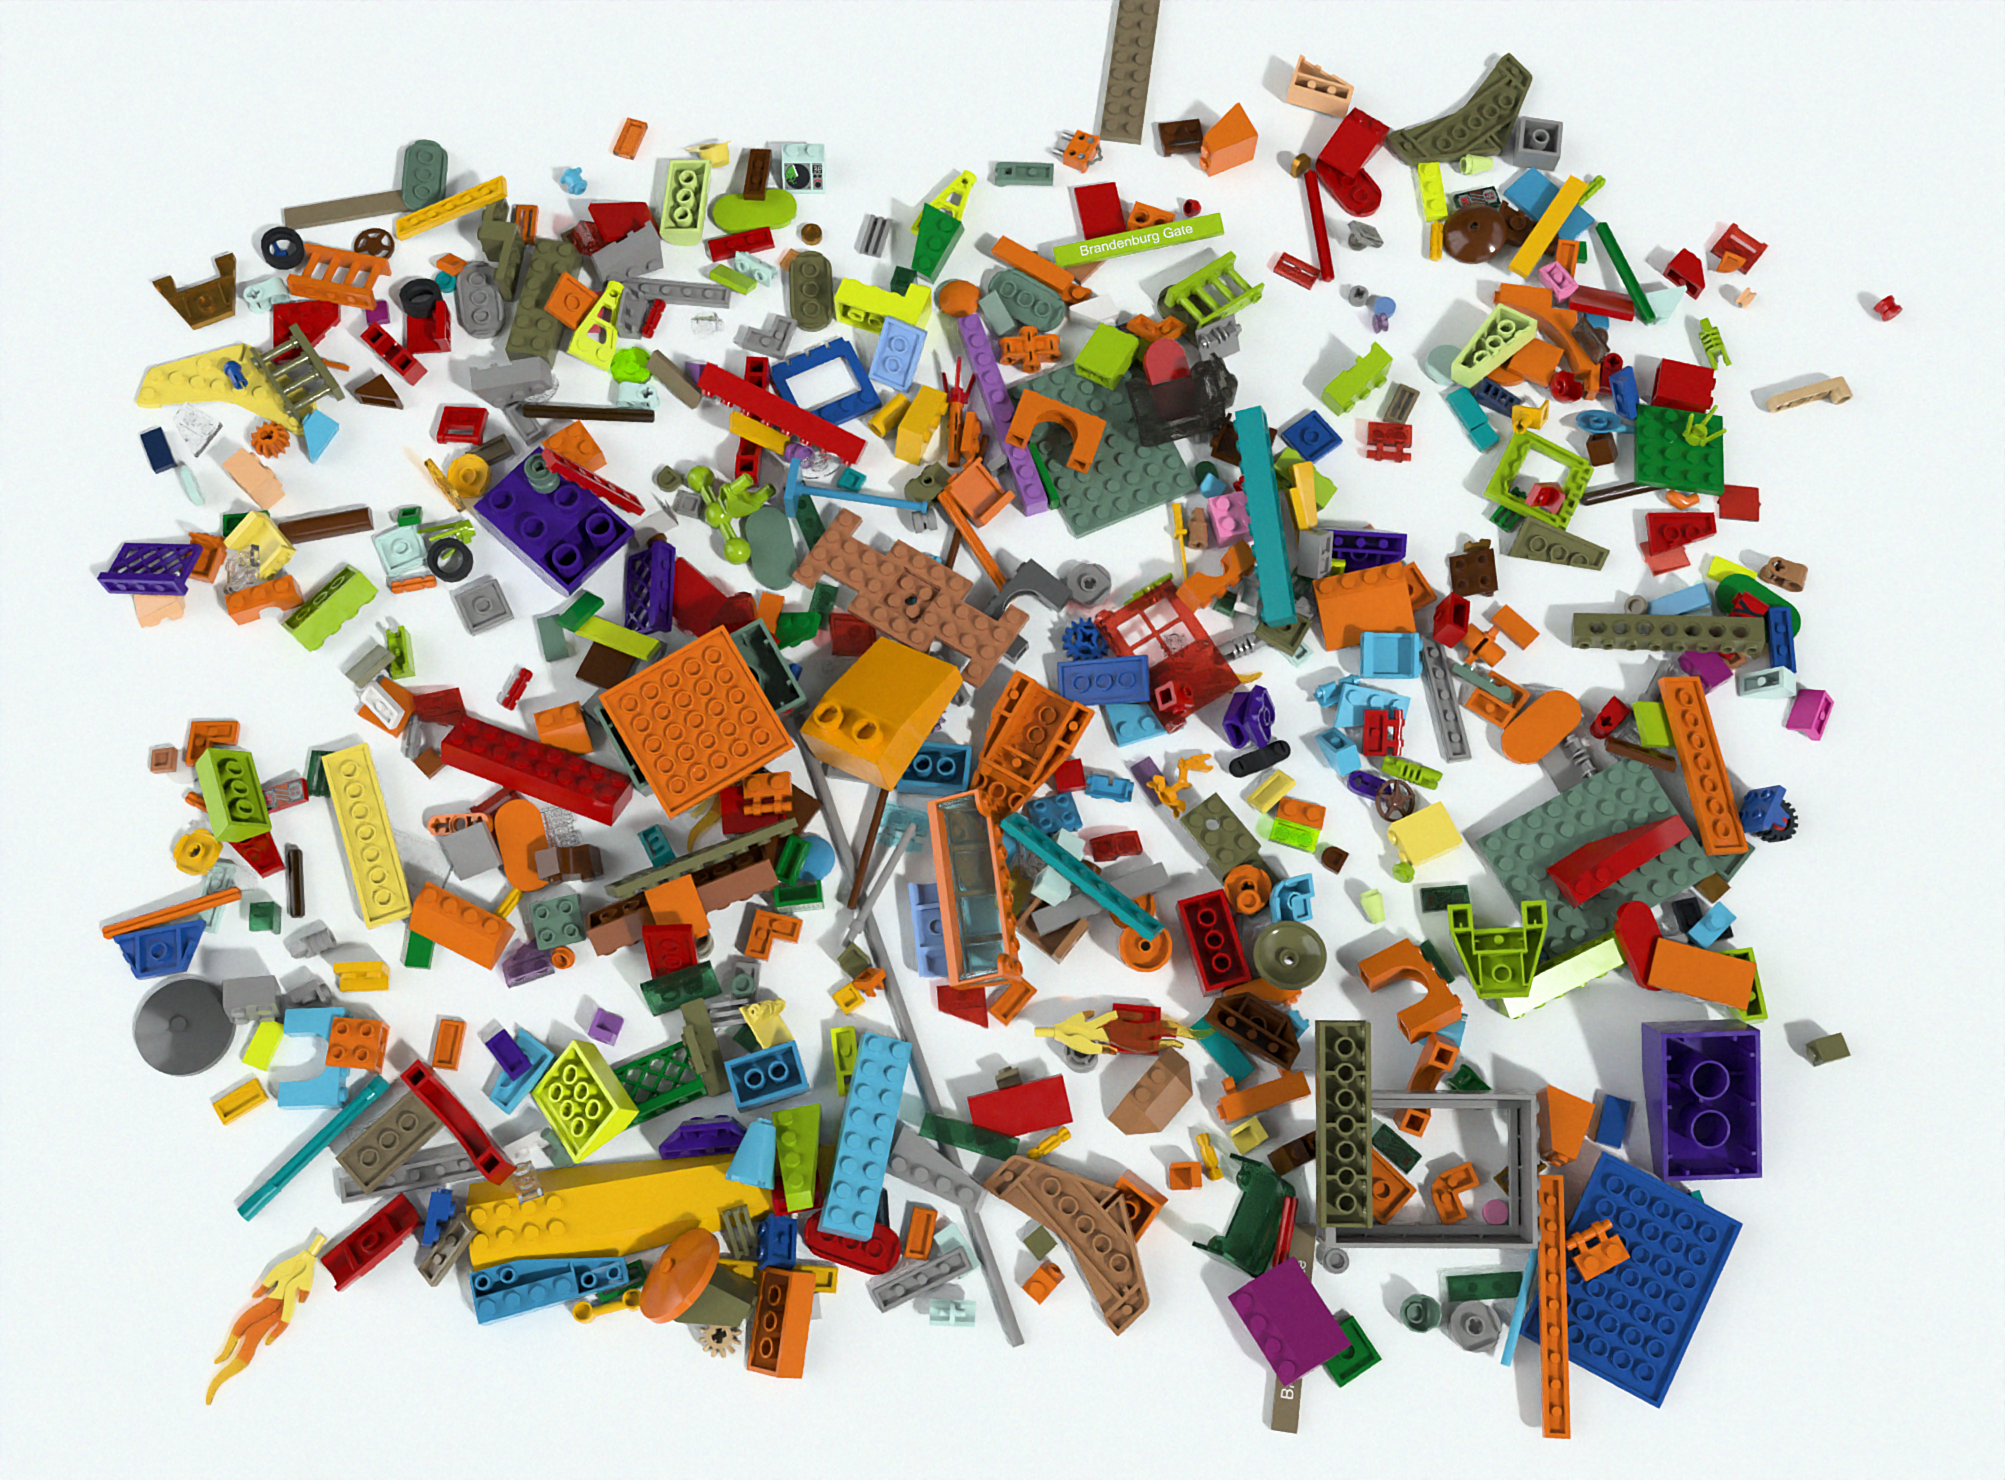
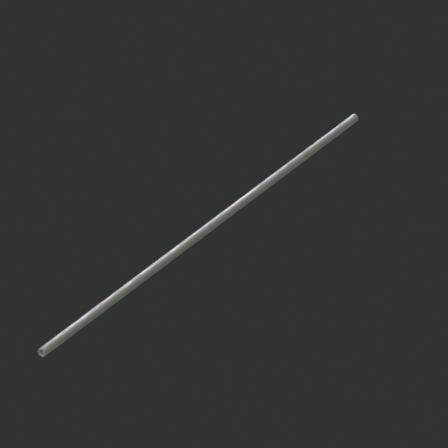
M798 714L792 717L852 887L858 868L821 763L814 757L799 731L805 723V718L803 714ZM864 885L862 886L857 903L859 910H861L868 898ZM871 910L864 924L879 967L883 968L886 974L884 981L905 1041L913 1043L910 1055L943 1150L949 1159L963 1169L877 922ZM964 1208L1012 1347L1025 1344L979 1213Z

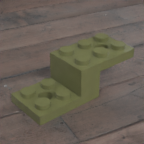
M503 198L494 203L487 204L486 209H483L482 226L478 228L477 239L481 242L482 251L485 252L488 261L499 262L498 268L494 269V280L498 284L499 292H501L504 301L513 302L526 246L517 223L507 222L510 207L507 199Z
M1217 792L1179 819L1182 827L1209 858L1206 866L1223 887L1224 881L1231 870L1237 866L1247 864L1263 870L1270 878L1272 889L1276 883L1281 881L1258 854L1261 844ZM1213 819L1218 822L1219 828L1210 830L1207 828L1206 822ZM1247 883L1243 884L1244 887L1241 890L1249 889ZM1269 900L1262 909L1247 916L1253 919L1269 906Z

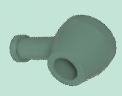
M545 1128L541 1132L540 1137L554 1148L549 1156L553 1165L556 1168H561L573 1164L574 1161L560 1139L553 1133L551 1128Z

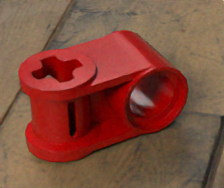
M1609 353L1601 362L1600 383L1597 394L1612 396L1609 376L1622 369L1623 359L1620 355Z
M1614 695L1590 726L1591 735L1596 739H1606L1633 709Z

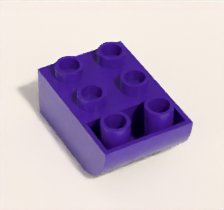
M538 446L482 497L473 508L484 528L549 587L568 598L635 535V531L588 488L586 490L582 489L573 480L571 482L567 481L561 474H559V486L554 491L547 494L536 492L525 474L524 464L530 456L543 451Z

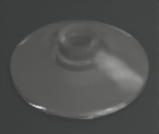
M816 452L801 461L803 478L807 479L829 476L841 466L840 457L834 453Z

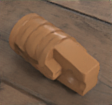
M1195 507L1191 512V519L1189 518L1188 547L1190 549L1202 550L1208 547V521L1205 520L1204 508Z

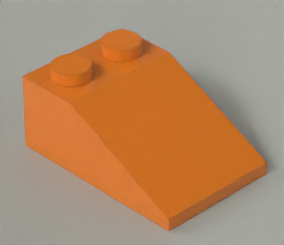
M1128 1169L1121 1175L1114 1186L1119 1190L1103 1206L1107 1208L1122 1193L1124 1194L1137 1244L1169 1199Z

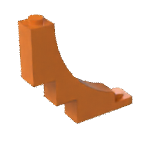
M1501 283L1498 291H1494L1492 303L1495 304V308L1501 303L1537 320V328L1546 334L1557 347L1564 350L1563 355L1570 366L1571 372L1575 374L1574 379L1583 380L1584 400L1593 401L1599 391L1602 333L1576 330L1577 311L1551 308L1553 289Z

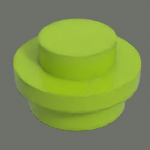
M1401 861L1392 867L1393 876L1397 881L1401 883H1411L1413 881L1415 870L1411 865Z

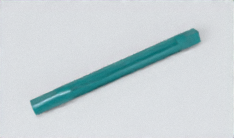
M378 1074L346 1107L237 1209L240 1216L247 1222L254 1218L303 1168L370 1104L374 1103L390 1087L389 1083Z

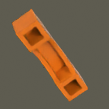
M1243 539L1229 548L1221 558L1220 563L1223 568V575L1213 577L1198 571L1179 587L1175 594L1193 613L1200 608L1205 610L1212 604L1213 598H1221L1228 591V587H1236L1243 580L1242 577L1244 575L1249 577L1255 572L1256 558L1252 555L1251 547Z
M1430 1032L1405 1090L1436 1089L1441 1077L1451 1071L1460 1051L1454 1040ZM1397 1108L1393 1121L1398 1130L1422 1138L1431 1117V1108Z

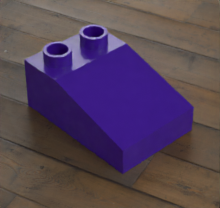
M1739 1019L1641 1022L1642 1074L1653 1174L1663 1182L1762 1178L1760 1030Z

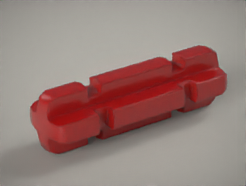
M658 298L654 300L653 308L650 309L644 322L646 325H643L641 329V334L644 338L651 339L655 332L653 330L657 328L662 316L661 313L664 312L666 307L665 301Z
M526 668L520 669L519 677L515 678L507 692L508 696H505L501 703L507 710H514L517 704L516 700L519 701L527 687L526 682H530L533 673Z

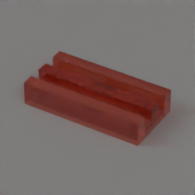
M1283 252L1274 266L1273 272L1311 291L1313 284H1315L1320 276L1321 270ZM1283 261H1285V262H1287V263H1289V264H1291V265H1293V266H1295V267H1292V266H1290V265L1284 263ZM1302 270L1305 271V272H1307V273H1309V274H1311V275H1313V277L1310 276V275H1308V274H1306V273H1304V272H1302Z

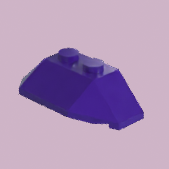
M1349 527L1319 528L1334 531L1332 558L1346 561L1344 574L1399 562L1406 556L1407 533Z
M717 1115L715 1118L710 1119L693 1117L690 1120L683 1121L660 1144L659 1153L662 1160L735 1154L748 1129L734 1117H729L728 1115Z

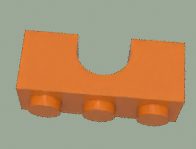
M291 574L224 595L229 616L238 626L261 619L259 612L265 608L278 607L282 611L302 606L305 603L300 585Z

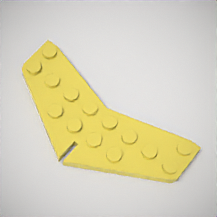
M245 343L153 367L147 372L136 401L139 407L147 409L161 408L162 405L215 401L236 404L266 420H273L277 424L283 425L286 431L296 436L304 437V425L302 422L298 423L294 416L289 418L283 408L286 404L263 370H257L250 358L254 356L249 349L252 347L250 344L246 346ZM236 361V363L241 365V372L248 381L246 387L240 382L243 389L238 390L234 388L230 377L224 373L225 363ZM270 361L265 363L270 372L277 368ZM286 374L276 379L281 388L293 382ZM301 387L286 396L293 404L309 395V393ZM316 401L297 411L302 421L308 413L313 414L315 409H317Z

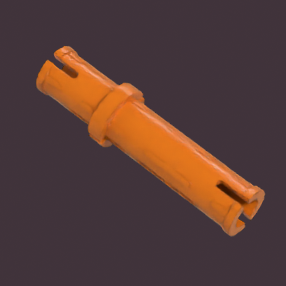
M951 402L949 405V420L947 421V428L949 429L947 466L958 468L961 465L962 429L964 428V422L962 421L963 404Z

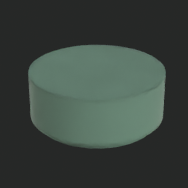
M741 973L732 979L731 990L737 998L746 999L755 992L756 985L754 979L749 974Z

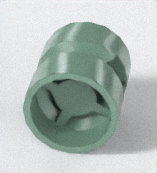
M537 453L525 461V474L536 492L542 494L551 493L559 486L558 472L552 473L545 466L546 461L541 453Z

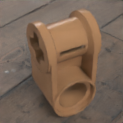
M1776 556L1771 558L1767 565L1761 568L1759 575L1768 584L1784 588L1790 592H1801L1804 589L1808 568L1803 564Z

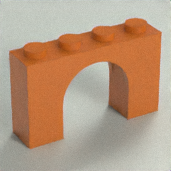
M1024 388L1004 442L1025 450L1032 430L1036 425L1047 421L1059 423L1070 432L1073 439V447L1066 467L1087 474L1107 421L1100 419L1098 416L1080 411L1076 407L1060 403L1056 399L1040 395L1036 391Z
M1408 938L1358 962L1359 977L1371 993L1399 980L1416 981L1428 990L1427 995L1421 1001L1396 1013L1398 1028L1411 1045L1429 1036L1430 1032L1435 1033L1462 1018L1461 1008L1463 1004L1458 995L1451 993L1446 980L1443 977L1439 978L1433 964L1423 958L1418 945H1413Z

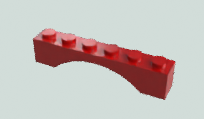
M746 356L744 380L769 392L771 373L769 358ZM753 414V416H752V418H751V419H754V420H756V421H758V422H760V420H761L760 417H758V416H756V415H754V414ZM740 437L736 454L735 480L743 473L750 475L754 482L750 487L759 488L763 447L743 437Z
M417 1059L400 1075L412 1092L453 1133L466 1150L472 1163L487 1181L500 1186L518 1168L429 1064Z

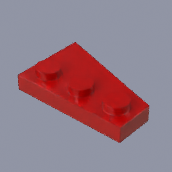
M1714 512L1647 513L1645 516L1650 557L1713 537L1717 533Z
M271 831L238 843L228 842L263 879L286 869Z

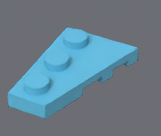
M1104 705L1118 748L1184 729L1181 715L1160 711L1158 705Z
M520 1028L517 1034L518 1039L516 1043L534 1066L515 1081L511 1080L505 1071H502L489 1097L490 1101L509 1116L558 1058L522 1028Z

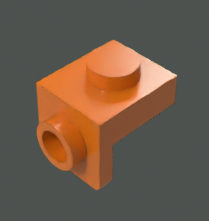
M1046 1260L1021 1288L1041 1305L1065 1278V1275L1058 1265Z

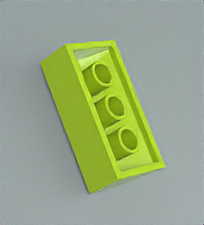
M348 564L280 625L307 651H316L322 647L324 640L330 634L334 635L341 629V624L347 619L354 618L361 606L373 601L376 597L375 594L379 590L360 570Z
M207 748L195 763L215 841L238 843L271 831L272 824L252 753Z

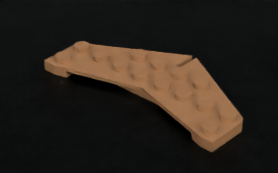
M1021 1154L1008 1158L982 1183L991 1194L1001 1200H1005L1053 1231L1071 1246L1104 1313L1103 1316L1109 1328L1117 1337L1148 1309L1150 1297L1124 1194L1122 1193L1107 1208L1103 1206L1119 1190L1118 1188Z

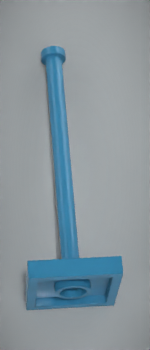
M791 458L784 494L786 517H796L799 496H802V494L921 511V514H926L928 501L924 500L923 502L806 486L802 483L801 459Z

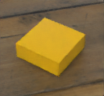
M852 981L832 995L845 1016L866 1002L860 992L855 989Z

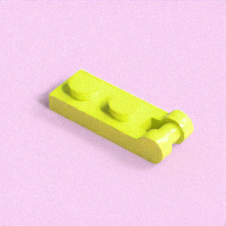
M854 1025L830 1029L839 1097H844L848 1093L850 1083L845 1084L844 1077L852 1076L858 1049Z

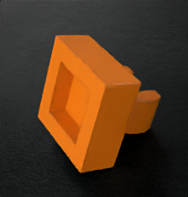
M866 968L852 983L856 990H864L866 996L876 997L874 987L876 990L884 989L882 980L886 977L883 968Z

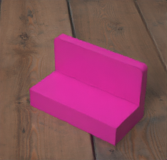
M1800 689L1786 723V728L1788 730L1804 731L1811 741H1820L1834 705V701L1826 690Z

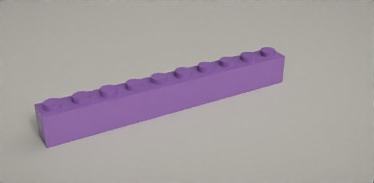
M975 313L958 318L957 327L960 340L974 373L1001 451L1008 458V470L1025 516L1029 517L1047 511L1048 499L1028 445L1023 450L1004 442L1015 411L979 314Z

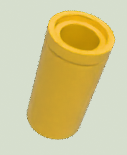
M897 393L867 422L869 429L877 437L883 438L903 419L911 406V402L903 394Z

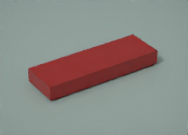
M770 227L708 241L713 263L735 258L736 251H747L749 254L775 248Z

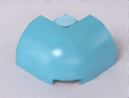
M1312 873L1286 878L1275 884L1270 893L1269 900L1272 924L1281 921L1303 922L1313 919L1310 898L1315 897Z

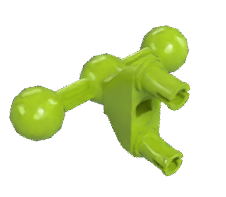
M705 465L692 467L687 474V484L693 491L701 493L707 505L704 514L705 520L711 527L719 529L725 541L723 547L724 558L732 565L746 563L751 554L750 544L745 539L736 536L730 522L732 517L738 519L762 508L764 502L777 494L776 488L768 482L755 493L747 491L746 489L753 485L754 482L749 474L743 473L732 483H724L720 487L719 497H717L712 488L715 477L711 469Z

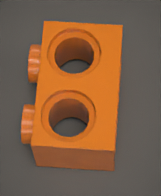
M1136 201L1127 221V232L1175 222L1176 214Z

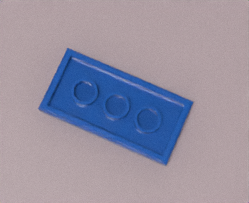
M1148 655L1057 662L1059 695L1073 703L1077 701L1084 706L1151 701Z

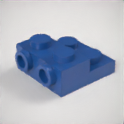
M437 1188V1192H431L421 1247L431 1248L433 1242L437 1243L441 1226L436 1225V1223L446 1224L448 1218H453L456 1201H451L453 1190Z

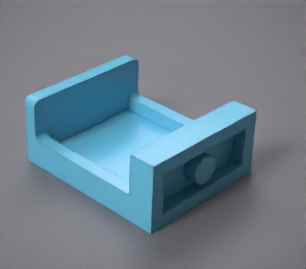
M1419 632L1360 633V679L1419 678V674H1422L1423 669L1422 661H1419V651H1422L1423 640L1419 638Z

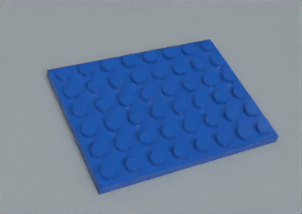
M1602 1151L1566 1226L1565 1241L1571 1238V1234L1577 1231L1581 1233L1590 1228V1224L1595 1221L1601 1222L1608 1218L1613 1227L1605 1231L1606 1236L1609 1238L1617 1234L1630 1258L1590 1280L1584 1281L1571 1259L1579 1254L1577 1247L1570 1251L1565 1247L1568 1360L1660 1409L1743 1223ZM1594 1237L1585 1243L1587 1248H1590L1599 1243L1597 1237ZM1539 1286L1523 1318L1519 1332L1520 1335L1540 1345Z

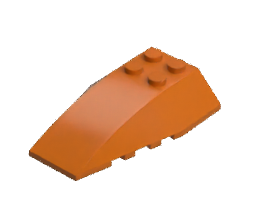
M1015 670L992 710L991 722L985 734L986 739L983 749L979 754L978 766L976 771H974L969 791L980 789L996 798L1001 806L999 818L1003 821L1010 814L1017 812L1073 753L1095 711L1077 701H1074V703L1039 685L1035 679ZM975 795L967 797L966 801H975Z

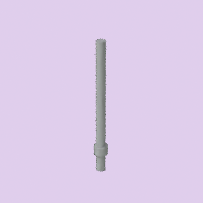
M910 822L859 914L856 919H852L848 926L850 930L841 944L842 947L847 948L854 942L857 935L862 933L865 927L864 922L918 828L916 824Z

